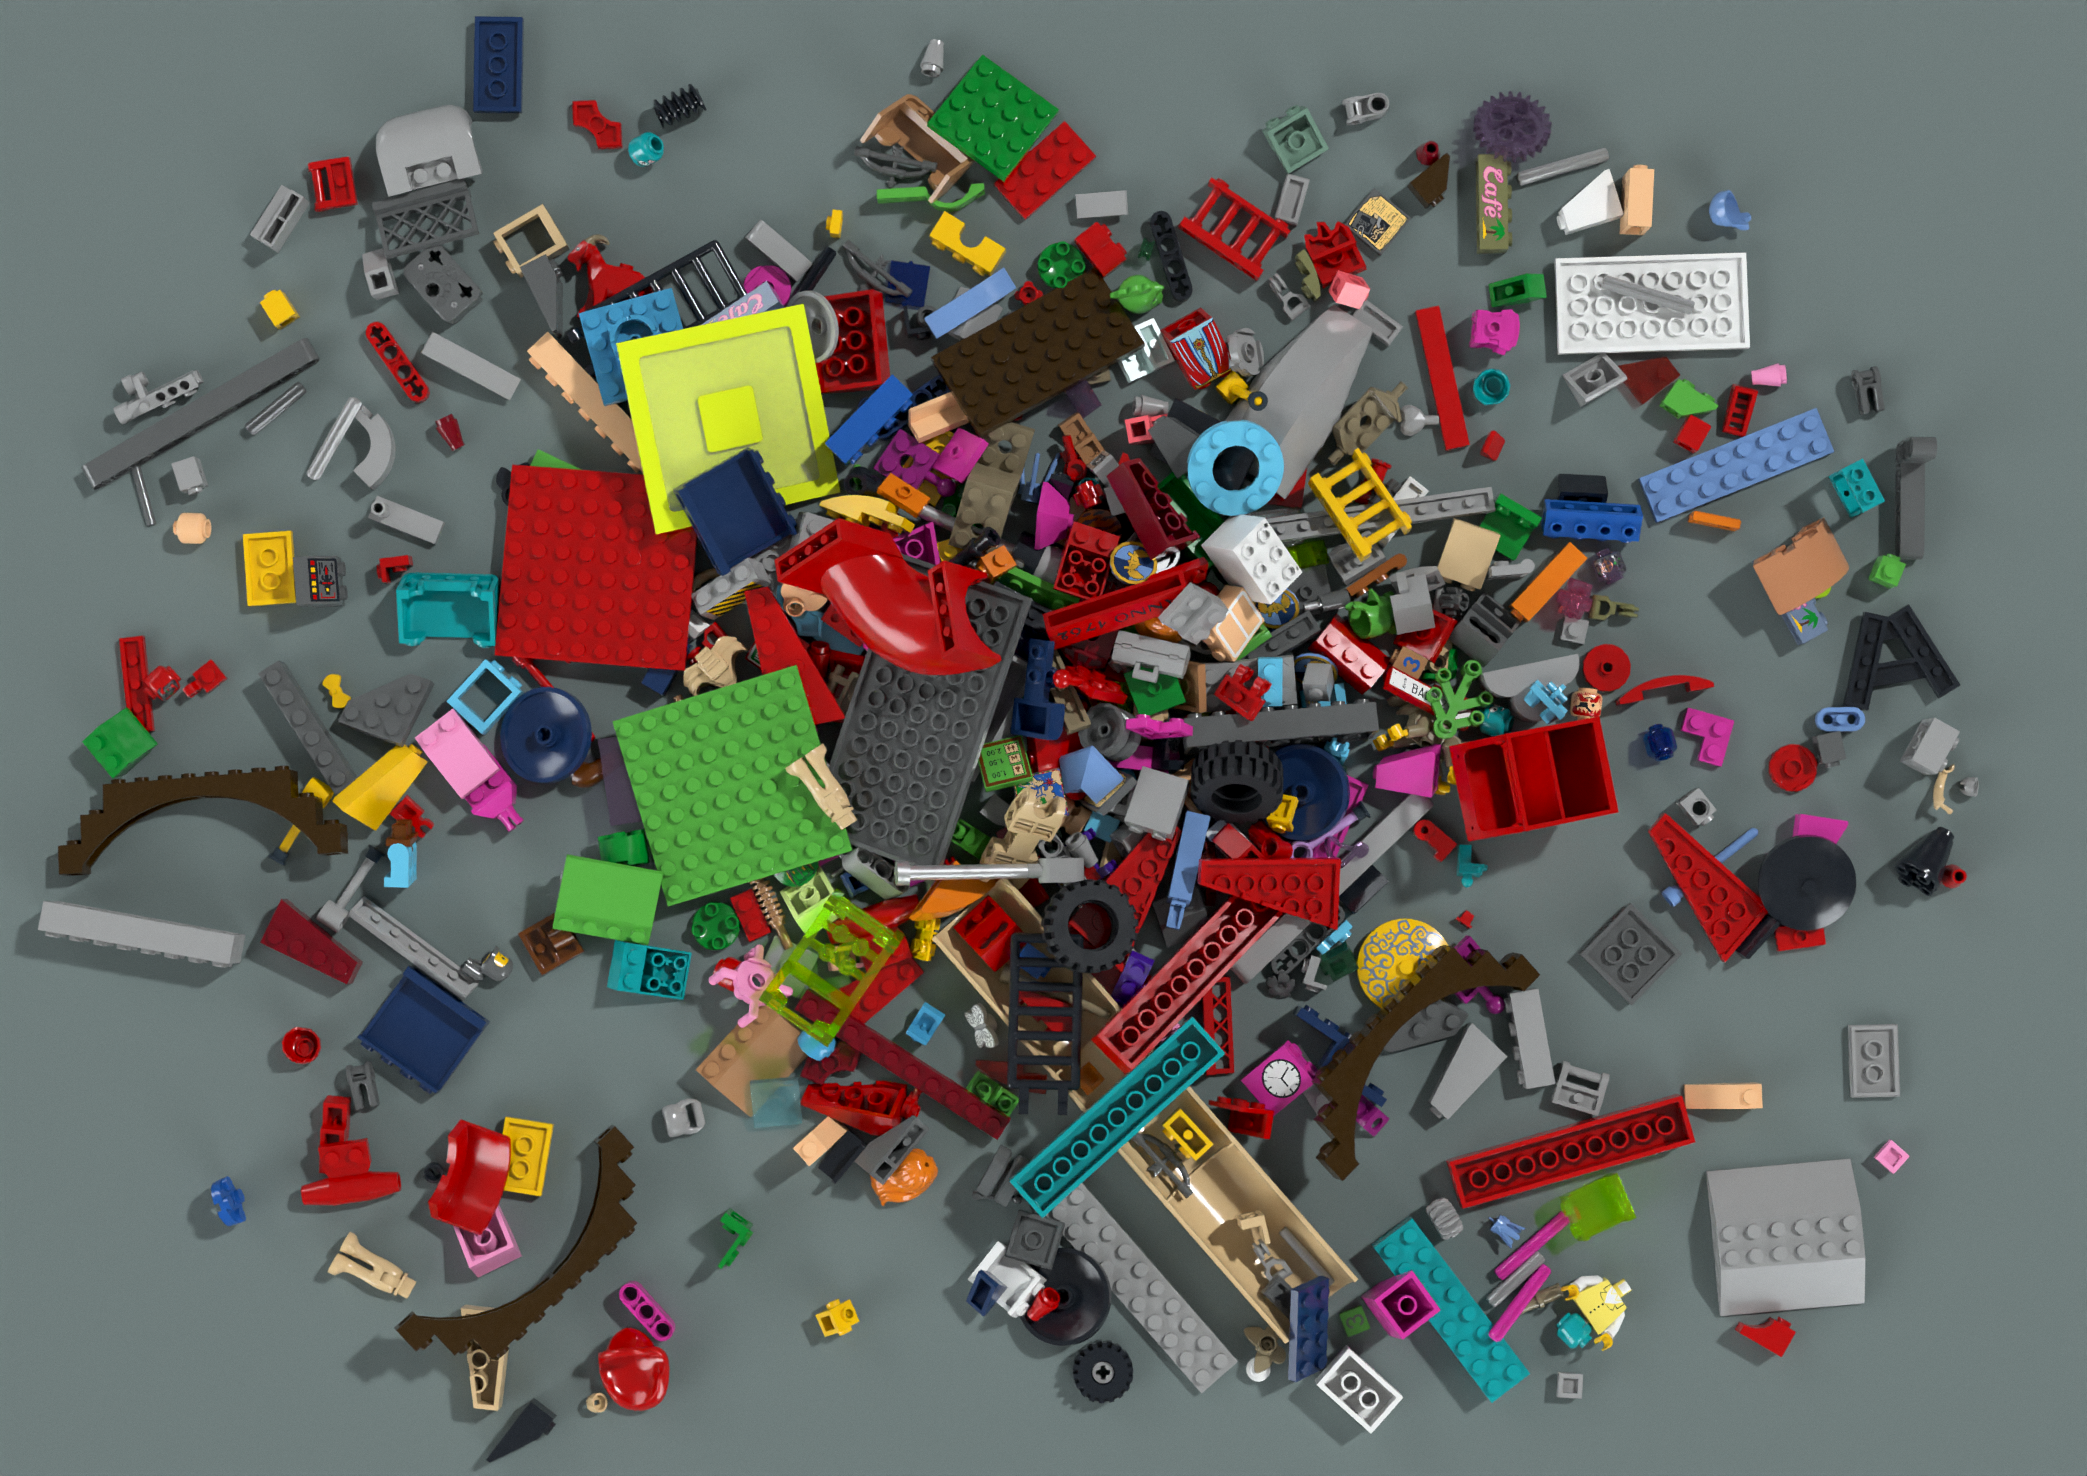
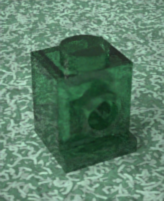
M1346 940L1341 945L1321 955L1322 962L1319 965L1325 976L1330 975L1333 982L1359 969L1357 959Z

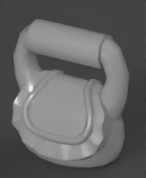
M687 1098L676 1104L667 1105L662 1109L665 1127L670 1137L697 1133L706 1124L701 1103L696 1099ZM689 1104L692 1106L696 1127H690L685 1108Z

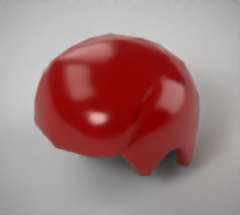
M294 1027L285 1034L282 1040V1050L292 1062L308 1064L318 1057L321 1051V1041L313 1030Z

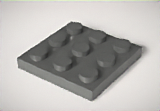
M1629 903L1579 955L1630 1005H1633L1682 953Z

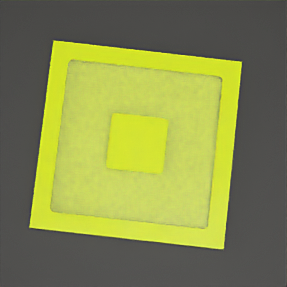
M804 304L616 343L656 534L692 526L673 491L674 488L747 447L760 453L764 461L761 465L765 472L768 471L773 477L775 484L772 486L776 493L779 492L782 495L786 505L840 493L833 452L825 445L830 436Z

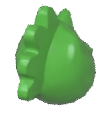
M1133 275L1122 282L1118 291L1110 293V298L1119 299L1121 305L1131 313L1142 314L1149 312L1156 305L1162 303L1163 294L1161 291L1164 289V286L1143 275Z
M1370 588L1366 603L1353 601L1345 606V610L1349 611L1350 626L1358 637L1372 639L1387 632L1394 635L1397 634L1390 596L1394 595L1392 591H1388L1380 596Z

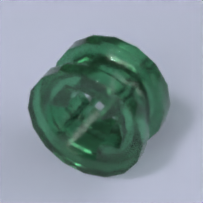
M1144 237L1138 258L1144 257L1149 262L1156 241L1149 242Z

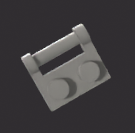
M1524 559L1521 563L1509 565V561L1494 562L1487 571L1486 580L1524 577L1534 570L1535 564L1531 559Z
M1563 1060L1551 1102L1598 1116L1610 1075L1604 1072L1598 1074L1570 1065V1062ZM1567 1075L1598 1083L1597 1090L1567 1082Z

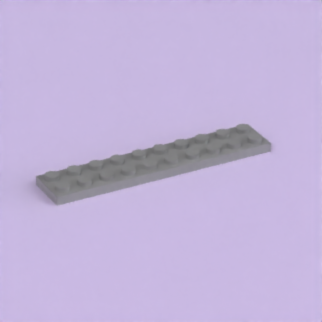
M1083 1183L1046 1215L1050 1219L1065 1223L1064 1237L1076 1250L1090 1255L1102 1266L1109 1279L1112 1292L1201 1393L1238 1362Z

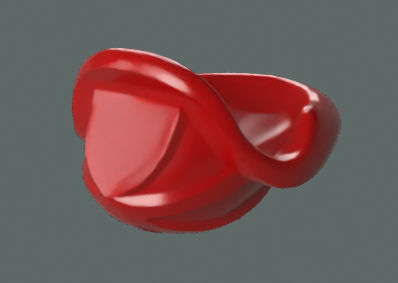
M624 1328L617 1332L610 1340L606 1351L599 1352L598 1354L599 1371L603 1386L612 1400L625 1409L643 1411L654 1408L664 1399L668 1389L670 1375L668 1356L663 1349L654 1346L650 1338L642 1331L635 1328Z

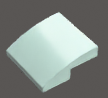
M1154 318L1134 326L1145 342V347L1118 361L1128 384L1175 361Z

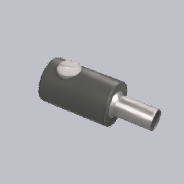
M1347 589L1318 595L1317 601L1303 604V609L1305 612L1320 609L1323 613L1345 608L1350 603L1349 593Z

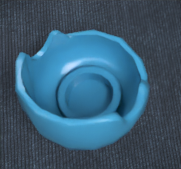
M808 1026L797 1038L798 1045L802 1051L817 1061H821L824 1057L828 1058L834 1052L836 1041L832 1033L821 1026Z

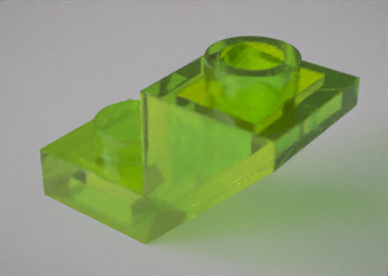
M1324 540L1286 547L1300 569L1329 563Z

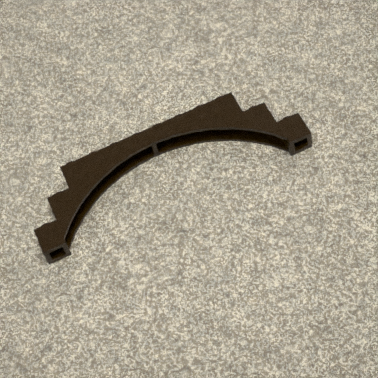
M275 766L273 771H266V768H251L249 773H243L242 770L235 769L228 770V774L219 775L217 771L204 772V776L196 777L195 773L181 774V778L172 779V775L158 776V780L149 781V777L134 778V782H126V779H113L111 784H103V810H89V814L80 815L81 840L66 841L67 845L58 846L59 875H90L91 867L102 852L131 825L160 809L185 801L203 798H229L258 804L290 821L317 847V854L323 856L348 854L347 825L339 823L337 819L324 820L323 824L322 798L314 796V793L311 792L299 793L298 772L289 769V766Z
M1447 945L1437 947L1432 952V957L1426 963H1422L1415 970L1416 974L1410 980L1404 981L1399 986V991L1393 997L1384 1001L1382 1004L1383 1008L1366 1020V1025L1362 1030L1355 1032L1349 1038V1043L1333 1054V1060L1316 1072V1077L1311 1082L1330 1103L1323 1105L1313 1120L1331 1138V1141L1325 1143L1320 1148V1153L1315 1158L1334 1178L1344 1181L1359 1165L1355 1159L1354 1139L1360 1098L1375 1061L1395 1033L1415 1014L1430 1004L1466 989L1504 985L1524 992L1540 974L1523 954L1509 953L1502 958L1500 965L1488 950L1475 949L1467 955L1465 961L1454 947Z
M611 1125L594 1141L598 1145L599 1170L593 1205L580 1236L563 1261L534 1288L515 1300L497 1308L458 1317L419 1316L413 1311L410 1312L394 1328L416 1352L419 1349L422 1351L433 1342L432 1337L436 1335L454 1356L458 1352L460 1355L463 1354L471 1346L470 1341L474 1339L492 1359L496 1356L501 1358L509 1350L508 1345L514 1339L519 1341L528 1332L526 1328L532 1322L534 1324L538 1323L546 1315L544 1311L550 1305L556 1306L564 1298L562 1294L568 1288L574 1289L582 1281L580 1277L586 1271L592 1272L600 1264L598 1260L604 1254L610 1255L618 1247L616 1243L622 1237L626 1239L636 1230L634 1226L637 1222L619 1203L621 1199L625 1201L634 1193L632 1189L636 1184L617 1165L619 1161L624 1163L633 1154L631 1150L634 1146L616 1126Z

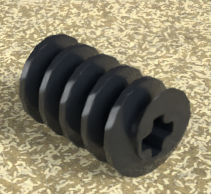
M688 84L689 92H686L682 87L679 88L680 96H677L672 91L671 100L663 95L662 104L656 99L653 100V108L663 129L664 121L670 126L673 125V117L678 122H681L682 113L687 118H690V110L696 115L699 114L698 106H701L705 111L707 110L698 89L692 84Z

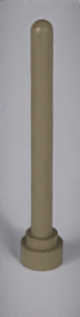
M1006 963L999 982L1008 985L1010 982V965ZM1019 974V981L1038 982ZM1040 992L1072 1005L1073 995L1066 992ZM1082 999V1010L1105 1019L1111 1016V1012L1108 1009Z

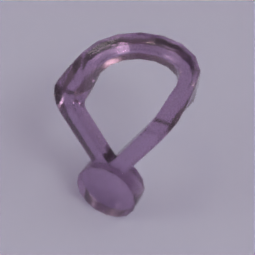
M1328 836L1324 840V849L1327 857H1334L1330 847L1331 841L1343 849L1352 851L1341 861L1340 869L1345 867L1355 856L1363 858L1369 852V847L1364 842H1358L1353 847L1341 843L1334 836Z

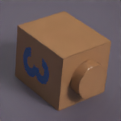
M1403 646L1400 651L1394 650L1389 662L1392 663L1391 667L1393 666L1418 680L1428 659Z

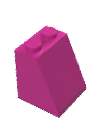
M1412 1270L1379 1282L1361 1296L1387 1334L1402 1340L1441 1310Z

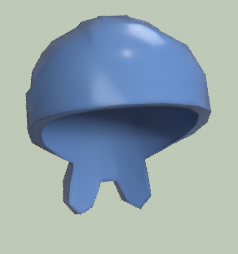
M1730 190L1721 191L1712 198L1709 214L1713 223L1725 227H1734L1739 230L1749 229L1748 222L1751 220V215L1748 212L1740 213L1735 196Z

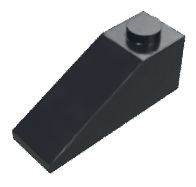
M533 1398L486 1460L492 1462L539 1439L543 1433L548 1435L556 1425L553 1420L557 1415Z

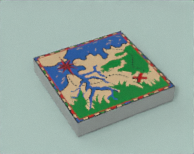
M1060 768L1032 773L1033 781L1013 786L1015 796L1026 787L1034 789L1036 791L1034 804L1037 805L1045 804L1056 796L1065 798L1066 809L1064 817L1070 816Z

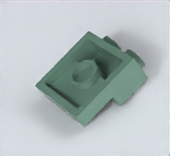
M1294 105L1285 111L1286 116L1278 119V117L1270 119L1265 123L1266 128L1262 130L1271 149L1276 153L1288 174L1329 149L1308 108L1304 106Z

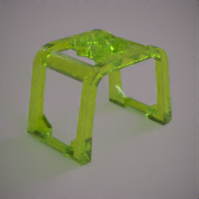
M838 888L830 895L823 905L821 912L759 998L761 1002L773 1009L777 1014L786 1018L826 1047L832 1042L855 1005L905 936L899 930L894 932L843 896L845 893ZM833 913L842 920L848 917L874 935L872 941L883 948L881 953L877 954L871 950L866 939H858L849 933L847 926H837L828 920L830 914ZM821 927L830 932L836 942L841 943L837 949L832 944L824 945L814 938ZM808 946L819 953L821 960L829 961L838 967L841 974L851 975L860 981L850 997L798 962ZM851 949L856 956H865L873 962L866 974L856 967V962L853 958L847 957ZM789 974L841 1009L831 1025L816 1020L812 1025L784 1006L788 999L779 990V987Z

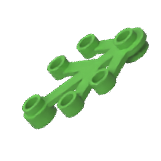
M1469 660L1461 667L1463 679L1455 694L1449 681L1451 679V672L1447 668H1441L1435 674V679L1440 684L1442 691L1437 687H1432L1426 693V699L1431 703L1436 716L1433 730L1437 737L1450 739L1456 734L1457 729L1469 726L1478 727L1483 723L1484 715L1477 710L1473 711L1468 717L1455 719L1458 712L1477 707L1486 708L1493 702L1492 694L1487 691L1482 692L1478 697L1464 700L1472 681H1475L1482 673V667L1479 662ZM1470 666H1472L1476 670V672L1472 671L1470 669ZM1440 673H1443L1446 676V679H1443L1440 676ZM1431 692L1435 693L1437 698L1432 697ZM1442 692L1449 707L1446 714L1440 702ZM1482 697H1486L1488 702H1484ZM1473 716H1477L1479 722L1475 721ZM1443 723L1446 724L1449 727V729H1445Z

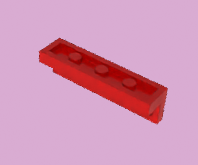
M1222 977L1218 981L1225 982L1226 992L1219 999L1212 993V988L1202 997L1203 1029L1214 1041V1034L1220 1027L1228 1034V1040L1220 1048L1223 1050L1228 1045V1053L1224 1052L1229 1058V1068L1216 1069L1215 1062L1205 1071L1206 1075L1234 1073L1230 977ZM1225 996H1226V1005L1221 1002V1001L1224 999ZM1219 1003L1227 1010V1016L1221 1023L1213 1015V1010ZM1226 1021H1227V1029L1222 1026Z

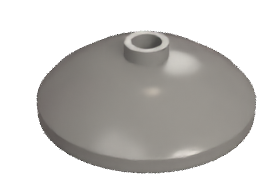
M810 290L799 292L790 299L787 307L804 304L815 363L825 361L834 352L838 341L839 325L836 313L828 300L820 293Z

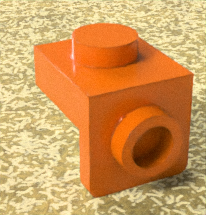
M1005 545L981 557L975 568L978 571L987 573L988 578L984 579V581L992 584L996 578L1014 569L1017 564Z

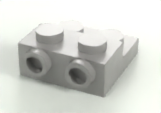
M1190 582L1158 618L1162 624L1176 630L1182 638L1197 645L1201 640H1206L1209 637L1210 630L1217 623L1225 620L1226 613L1229 610L1219 597Z

